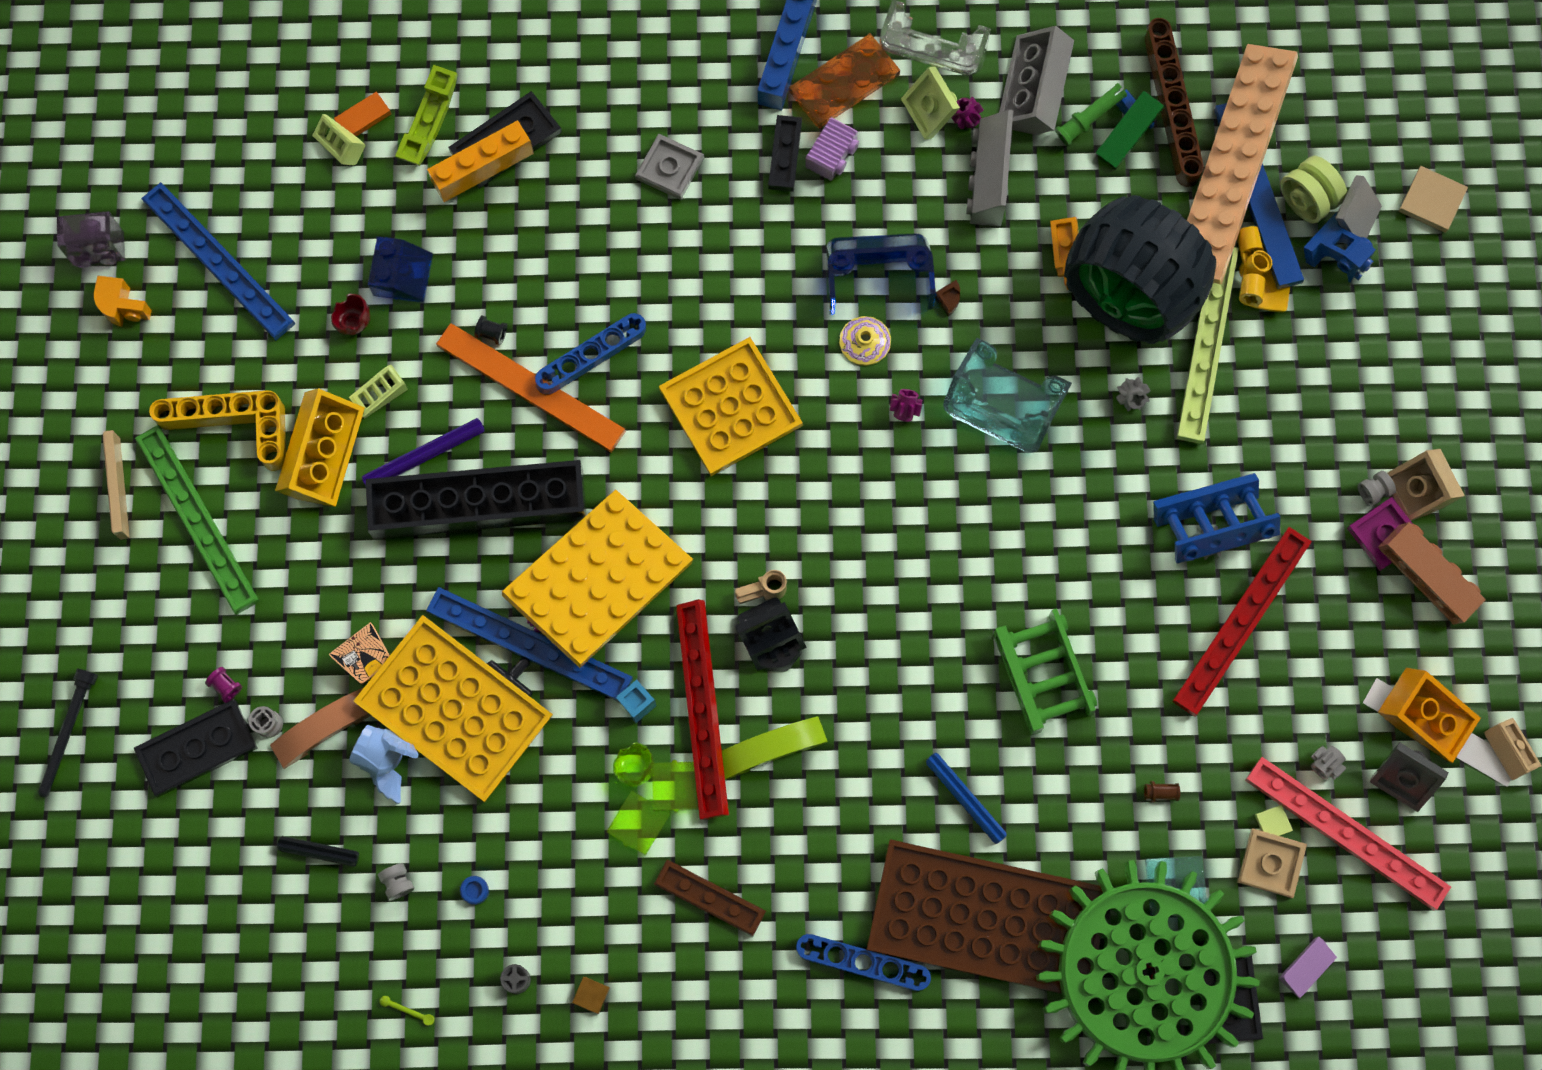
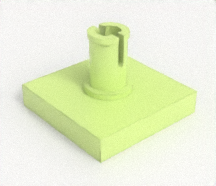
M936 66L928 67L901 98L925 140L932 139L960 109L956 102V95L950 92Z

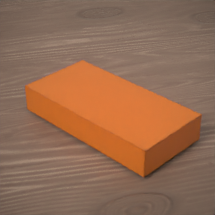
M376 91L335 117L334 120L353 135L358 136L390 116L391 111Z

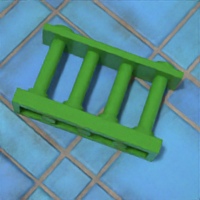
M1057 608L1051 610L1049 614L1050 622L1014 634L1012 631L1008 632L1005 625L996 628L993 633L1031 736L1041 733L1044 728L1043 724L1048 719L1083 707L1088 717L1093 715L1096 710L1095 706H1097L1095 694L1092 690L1088 691L1067 636V621L1063 614L1059 615ZM1055 631L1060 647L1024 659L1017 657L1014 648L1017 647L1018 643ZM1061 657L1065 658L1070 672L1035 684L1027 683L1024 675L1027 669ZM1074 682L1079 694L1078 698L1043 710L1036 707L1033 699L1036 698V694Z

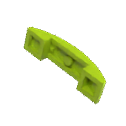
M433 65L424 86L426 90L408 134L404 133L395 155L396 158L418 166L421 165L430 151L446 116L458 74L456 72Z
M819 717L805 719L768 731L722 750L725 780L798 751L803 752L828 743Z

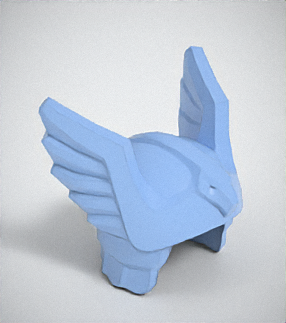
M367 725L362 730L353 747L349 762L368 772L378 792L383 793L387 799L391 798L396 804L401 803L402 776L394 771V769L399 765L402 755L418 758L419 754L413 744L404 741L392 731Z

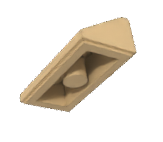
M1513 718L1501 722L1484 732L1512 780L1541 767V763Z

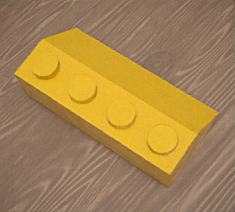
M319 388L305 392L275 491L297 500L335 507L365 407Z

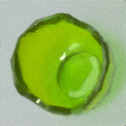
M633 742L630 747L619 750L617 758L613 762V773L621 784L631 787L640 786L648 782L654 773V757L646 745Z

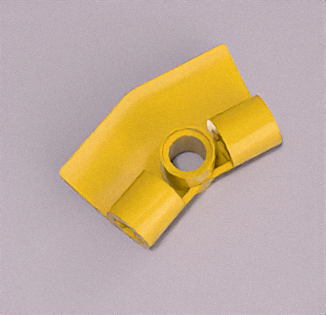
M1249 226L1240 229L1237 237L1242 264L1239 267V273L1242 277L1239 301L1247 306L1262 310L1285 312L1288 307L1290 287L1277 289L1270 270L1272 259L1263 250L1258 227Z

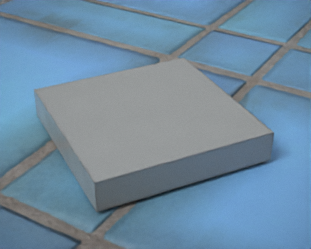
M658 134L635 178L682 200L704 160V154Z
M1355 176L1335 218L1343 229L1359 237L1367 238L1382 205L1364 176Z

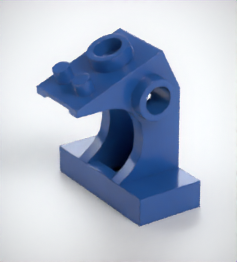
M1336 212L1304 246L1306 263L1315 267L1322 258L1331 257L1338 261L1337 266L1339 269L1347 273L1348 282H1351L1354 278L1359 281L1363 276L1360 274V271L1362 273L1367 272L1374 262L1370 258L1374 254L1375 249L1367 238L1359 237L1343 229L1335 218L1338 213ZM1345 243L1349 245V247L1346 250H1343L1335 246V244Z

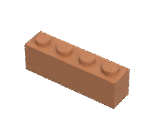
M1410 522L1398 525L1378 546L1380 551L1452 624L1464 623L1486 600L1480 594L1481 590L1461 575L1462 571L1457 565L1448 562L1442 556V550L1434 543H1430L1423 536V531L1417 525Z

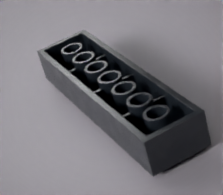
M581 460L366 479L368 532L373 539L581 521L586 516L584 474Z

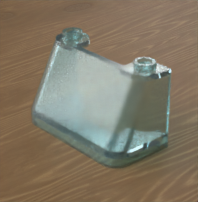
M976 338L952 379L943 403L944 410L950 416L1024 452H1036L1040 448L1072 383L1058 376H1049L1042 385H1039L996 364V349L988 342Z

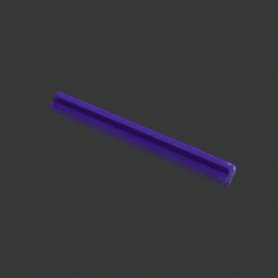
M475 418L364 474L362 480L366 486V479L398 476L483 433L484 427L481 421Z

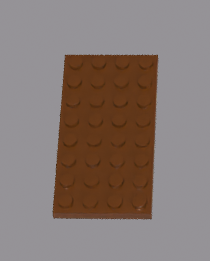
M890 839L867 950L1062 994L1060 982L1044 983L1036 980V975L1042 972L1059 971L1060 955L1038 948L1039 942L1051 940L1058 944H1063L1064 937L1068 931L1062 925L1055 923L1049 915L1052 911L1056 910L1063 912L1072 920L1075 919L1082 910L1080 904L1072 898L1068 891L1075 885L1082 889L1091 901L1103 894V891L1099 885ZM1094 934L1091 938V944L1098 950L1101 935ZM1082 958L1078 961L1077 968L1080 973L1087 975L1091 970V965L1088 960Z

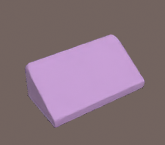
M1318 936L1313 939L1278 979L1300 999L1334 962L1337 956L1324 940Z

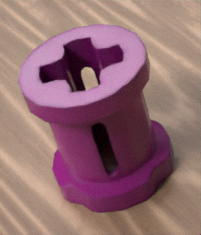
M224 667L217 668L205 681L208 687H213L222 696L221 699L225 703L232 700L242 689L239 682L235 683L226 674Z

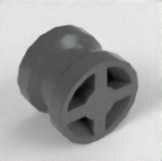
M512 964L504 968L500 981L503 988L508 992L521 994L530 986L531 977L527 969L521 965Z

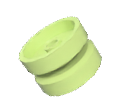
M1315 155L1303 161L1298 169L1289 172L1280 182L1282 194L1290 208L1303 220L1312 224L1318 223L1328 215L1330 210L1340 206L1347 194L1346 185L1338 171L1328 161Z

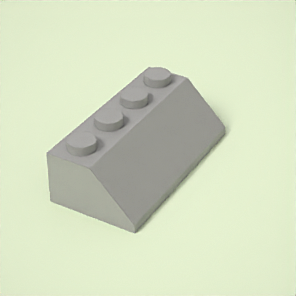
M1057 26L1017 35L999 111L1000 113L1006 110H1013L1012 130L1033 135L1055 130L1074 40Z
M1006 110L981 118L979 127L973 129L972 144H977L976 152H971L970 167H975L974 175L969 176L968 190L973 191L972 199L967 200L966 214H971L970 224L1001 227L1007 198L1013 110Z

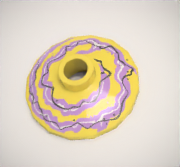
M861 316L845 324L840 333L839 345L842 353L849 361L857 365L870 366L879 363L886 357L890 350L891 336L888 328L881 321L874 317ZM867 334L870 336V340L863 341L861 336Z

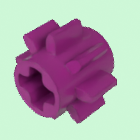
M974 97L957 100L956 102L960 109L951 117L954 123L958 124L960 129L977 126L981 119L979 113L984 111L980 103L976 102Z
M901 389L898 395L892 394L890 411L894 412L896 419L909 422L913 420L914 415L920 416L923 400L918 399L919 395L917 392L910 389Z

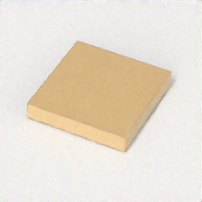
M1420 166L1398 212L1446 233L1468 187Z
M1252 828L1237 883L1288 898H1294L1307 844Z

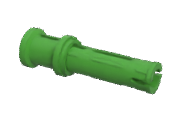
M1118 83L1115 84L1113 88L1084 111L1073 113L1072 118L1061 127L1057 126L1055 132L1066 146H1070L1074 138L1082 132H1088L1091 123L1123 98L1127 97L1124 89L1115 95L1122 86Z

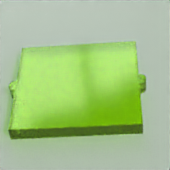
M672 760V762L652 763L653 811H674V813H678L680 810H699L694 762H677V760Z
M631 790L606 832L622 841L625 847L630 846L646 856L671 813L654 804L653 799L647 800Z

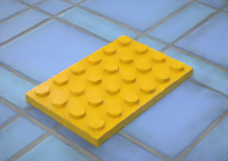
M615 489L502 591V596L581 668L692 564L693 558Z
M424 615L420 617L353 701L398 737L413 744L419 753L484 803L553 716L551 712Z

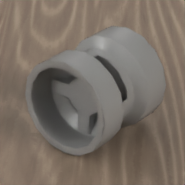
M1380 471L1373 476V479H1365L1358 484V491L1366 504L1374 506L1380 502L1382 497L1388 498L1395 494L1396 487L1391 477L1385 471Z
M261 706L251 712L249 726L261 736L271 738L281 732L283 719L280 714L269 707Z
M404 863L388 867L378 874L380 882L385 884L387 888L385 893L389 901L401 898L414 890L412 882L407 880V870Z

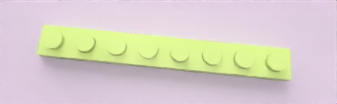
M1237 247L1233 249L1222 284H1212L1210 293L1199 312L1176 438L1179 440L1203 444L1205 440L1239 251Z

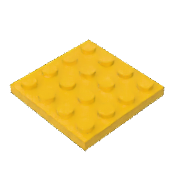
M751 337L659 386L660 392L710 476L803 426V422Z

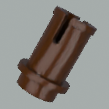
M1150 781V784L1144 785L1145 800H1150L1151 803H1155V800H1180L1181 791L1179 783L1155 784L1154 781Z

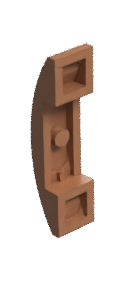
M363 688L323 707L275 740L270 746L284 769L308 755L307 752L353 723L357 725L370 717V714L353 702Z

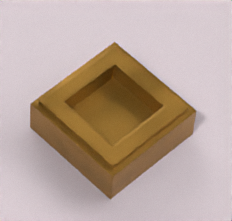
M583 976L572 1003L599 1014L610 987Z

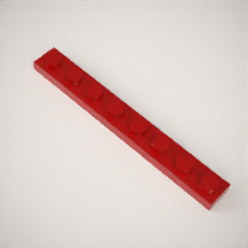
M1291 527L1287 528L1173 699V703L1194 717L1197 716L1311 544V540Z
M697 599L678 604L676 607L699 817L701 820L728 816L729 810L705 601Z

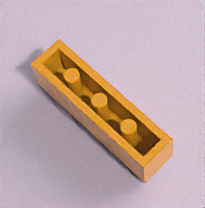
M517 120L428 168L427 171L443 202H446L534 153L529 137Z

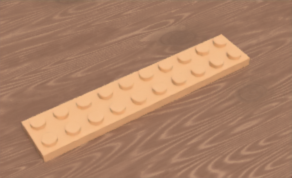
M1247 44L1187 218L1190 224L1198 228L1203 238L1208 240L1212 247L1213 256H1216L1213 283L1222 284L1298 59L1296 51Z

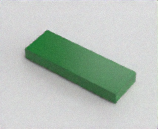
M1143 91L1097 150L1096 154L1117 169L1163 110L1164 105Z

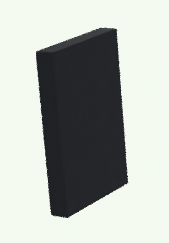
M1252 955L1247 958H1236L1237 976L1255 978ZM1206 970L1203 976L1204 981L1207 985L1213 986L1216 982V975L1211 970ZM1236 986L1233 1003L1248 1008L1254 1013L1253 1018L1241 1019L1229 1013L1222 1027L1231 1033L1237 1041L1263 1039L1257 989L1256 987L1247 989ZM1199 996L1200 1009H1201L1202 1006H1203V1001H1202L1201 997ZM1214 1036L1206 1044L1222 1043V1041Z

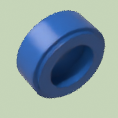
M470 876L462 882L460 894L467 903L479 905L487 899L489 886L483 878Z

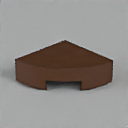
M957 280L934 293V297L947 316H950L959 304L960 287Z

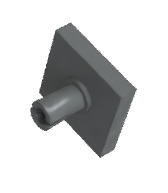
M1399 742L1372 775L1370 783L1419 812L1446 780L1449 772L1426 759L1422 752L1413 751Z

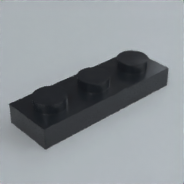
M777 115L768 189L794 192L802 117Z

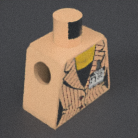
M371 622L329 654L332 659L362 685L375 675L390 656Z

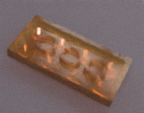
M870 33L791 85L789 92L818 129L827 124L831 117L835 119L899 76L900 69Z

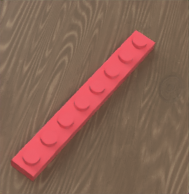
M1261 757L1245 779L1250 785L1279 805H1282L1285 809L1433 911L1438 909L1451 889L1450 885L1265 758Z

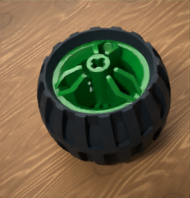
M1132 195L1128 198L1122 196L1101 208L1081 228L1069 251L1064 277L1067 278L1066 285L1075 296L1078 304L1084 307L1095 320L1100 321L1113 332L1129 337L1130 340L1155 344L1174 336L1198 314L1212 288L1216 269V256H1213L1210 243L1203 238L1198 228L1185 220L1177 211L1171 210L1153 199L1148 200L1137 195Z

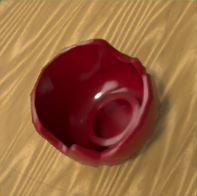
M351 293L346 295L344 302L335 303L334 312L331 315L333 327L342 335H355L362 332L371 320L370 309L366 301L360 295Z

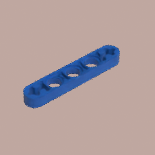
M631 313L540 369L535 376L538 391L543 394L555 393L642 338L646 332L645 319L639 314ZM630 323L634 325L639 324V330L630 329ZM609 335H616L619 337L620 342L617 345L611 346L606 343L605 339ZM593 348L599 354L594 359H588L584 356V351ZM566 362H572L577 368L574 372L567 373L562 370V366ZM556 369H557V371H558L559 376H558V375L555 376V370H556ZM546 377L548 380L552 378V384H543V378Z
M813 934L803 935L797 942V953L806 961L912 991L924 990L931 981L929 970L916 963ZM808 940H812L813 946L818 948L822 947L821 943L828 944L824 950V960L818 959L819 952L811 951L810 955L804 954L805 949L801 948V944H806ZM833 947H839L844 952V959L839 963H833L828 958V952ZM859 955H867L871 959V967L868 970L861 971L856 967L855 960ZM892 962L898 966L899 973L895 978L890 979L884 976L882 968L886 963ZM903 965L909 967L906 973L915 974L917 970L922 971V977L926 978V981L920 982L919 986L913 985V979L905 977V983L899 982L903 975Z

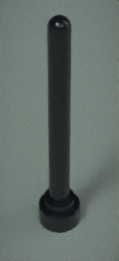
M76 669L73 678L76 689L38 790V794L42 798L50 794L86 691L90 690L92 685L95 686L98 678L97 674Z

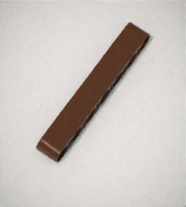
M1155 18L1149 23L1145 35L1146 50L1158 101L1164 105L1161 114L1176 179L1180 185L1192 187L1197 184L1204 164L1171 25L1164 18ZM1153 32L1161 33L1162 36H1157ZM1159 55H1165L1167 58H1161ZM1164 77H1169L1173 81H1167ZM1169 100H1175L1178 104H1172ZM1174 123H1181L1184 127H1177ZM1179 146H1186L1189 150H1182ZM1185 169H1191L1195 174H1189Z

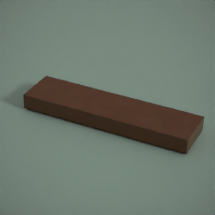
M668 859L654 883L655 886L752 937L755 935L766 913L762 908Z

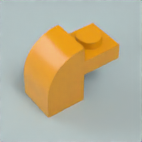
M97 276L94 301L108 321L122 327L124 318L134 322H139L140 319L150 320L152 310L145 301L128 299L130 287L123 278Z

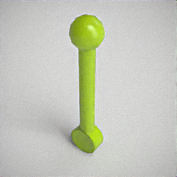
M386 995L380 998L379 1002L383 1007L390 1006L423 1020V1023L427 1026H431L435 1022V1018L431 1014H421L391 1001Z

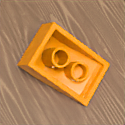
M1412 668L1404 670L1378 711L1394 727L1450 763L1454 762L1481 719L1427 671Z

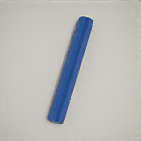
M938 753L932 754L926 760L929 768L995 844L1000 843L1007 835L1003 828Z

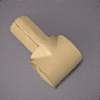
M770 570L764 576L758 577L759 582L735 590L740 604L764 597L765 601L772 598L780 599L786 593L787 580L781 571ZM771 580H778L782 586L778 590H771L767 584Z

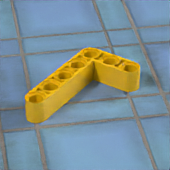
M273 391L159 399L150 406V416L164 430L256 423L257 457L265 468L270 471L282 469L286 456L285 407L278 395ZM276 402L272 409L265 410L268 403ZM249 404L246 411L239 412V408L242 405ZM223 406L220 413L212 414L216 407ZM190 409H196V412L192 416H186V413ZM164 411H170L166 418L160 419V415ZM276 427V431L273 434L265 435L267 429ZM277 452V456L273 460H266L269 453Z

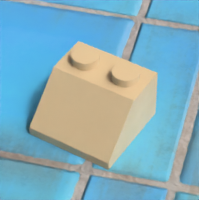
M1441 449L1426 450L1387 473L1396 487V493L1393 494V497L1410 521L1440 510L1465 496Z

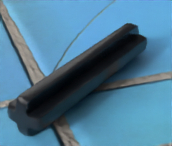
M280 836L277 843V850L280 852L349 866H356L359 860V853L354 850Z

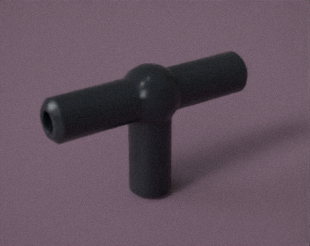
M521 657L509 672L493 660L487 663L528 696H532L533 691L517 680L530 665V661L527 658Z

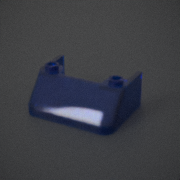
M921 234L839 237L830 240L826 246L829 314H835L834 276L849 274L853 270L854 265L907 262L912 270L925 272L928 309H933L936 296L932 251L926 237Z

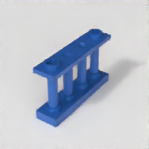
M1255 473L1153 501L1154 521L1157 527L1169 524L1178 540L1175 542V561L1177 564L1280 535L1279 513L1266 516L1256 500L1259 499V479ZM1246 502L1255 519L1240 523L1231 506ZM1220 509L1229 527L1214 530L1205 513ZM1195 517L1204 534L1189 538L1180 520Z

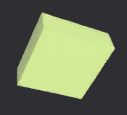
M1282 805L1255 815L1261 831L1277 836L1293 831Z

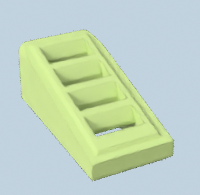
M322 114L312 135L344 165H356L366 146L359 138L326 114ZM328 128H330L327 137H325Z
M390 364L349 398L353 403L365 407L360 398L364 396L370 405L364 409L363 418L365 419L407 391L408 388ZM390 378L395 383L392 387L387 382ZM381 384L386 389L384 394L378 388ZM372 390L378 396V399L375 401L369 394Z

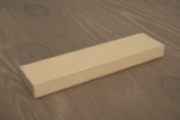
M113 430L103 431L111 530L120 540L128 539L130 536L120 437Z

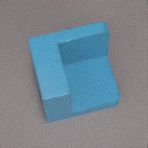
M637 679L616 697L635 723L657 706L654 698Z

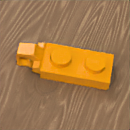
M1076 217L1050 221L1054 263L1058 277H1064L1069 251L1079 233ZM1064 277V283H1065V286L1067 287V285H1066V283H1067V278Z

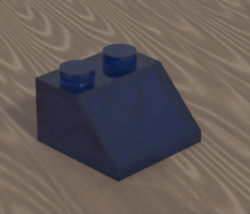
M377 236L368 281L372 295L424 302L433 253L403 239Z

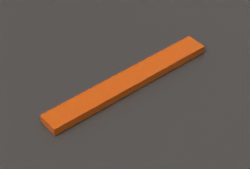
M450 323L436 343L438 348L611 453L626 432L625 428L560 389L552 394L539 392L535 382L536 374ZM543 379V384L547 383L548 385H551V383Z

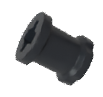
M481 315L476 324L474 336L479 339L484 337L495 341L497 345H501L505 339L508 325L504 322L499 324L487 320L486 316Z

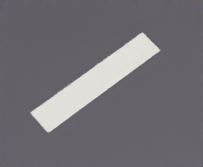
M1376 678L1363 703L1378 712L1393 687ZM1471 733L1456 758L1508 787L1511 778L1490 743Z

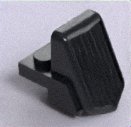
M772 598L738 616L739 624L735 625L757 671L761 669L766 671H788L800 657L802 650L807 648L785 602L781 603L779 598Z

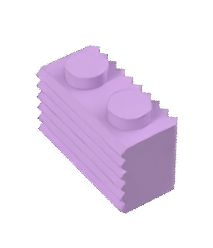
M831 117L807 154L805 167L816 174L828 178L830 181L833 180L836 174L841 175L847 164L845 161L848 154L853 155L858 148V131Z

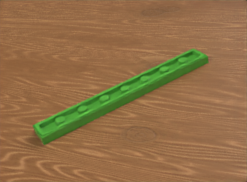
M157 425L137 436L135 439L233 612L238 615L260 602L161 427Z

